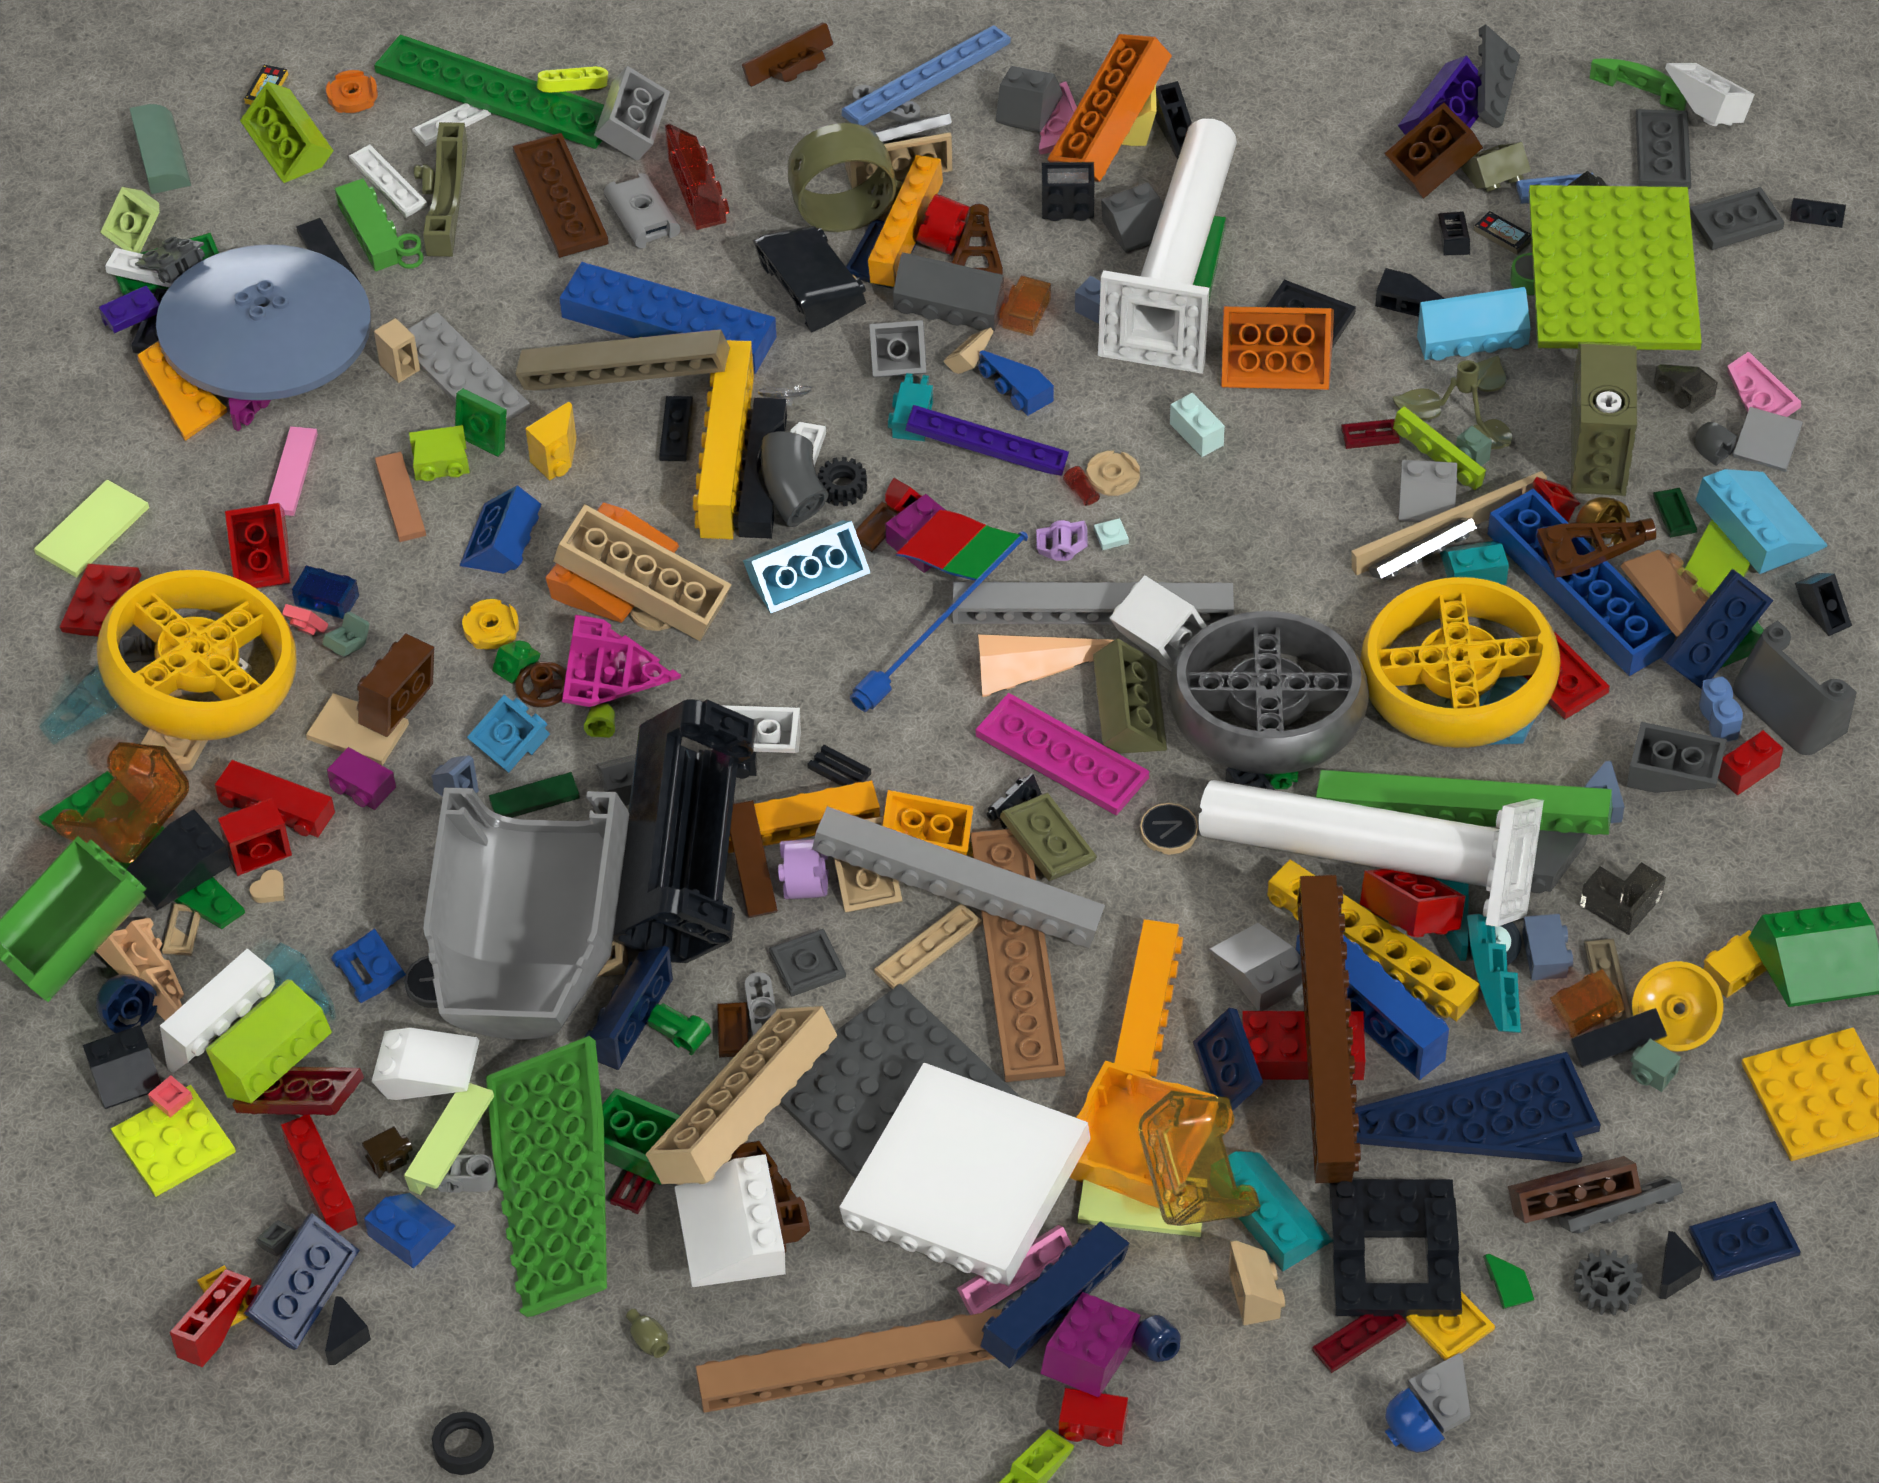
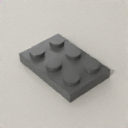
M1761 187L1690 207L1691 219L1712 250L1779 231L1784 227V220Z

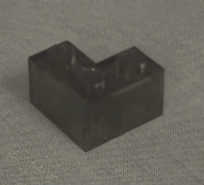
M1642 862L1625 881L1599 866L1583 884L1580 906L1627 935H1630L1662 898L1666 877Z

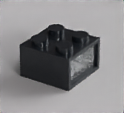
M1094 162L1042 163V219H1049L1051 221H1059L1061 219L1085 221L1094 218Z

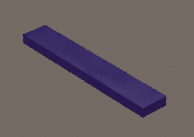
M916 405L912 407L905 429L908 432L1044 473L1060 476L1063 474L1069 451Z

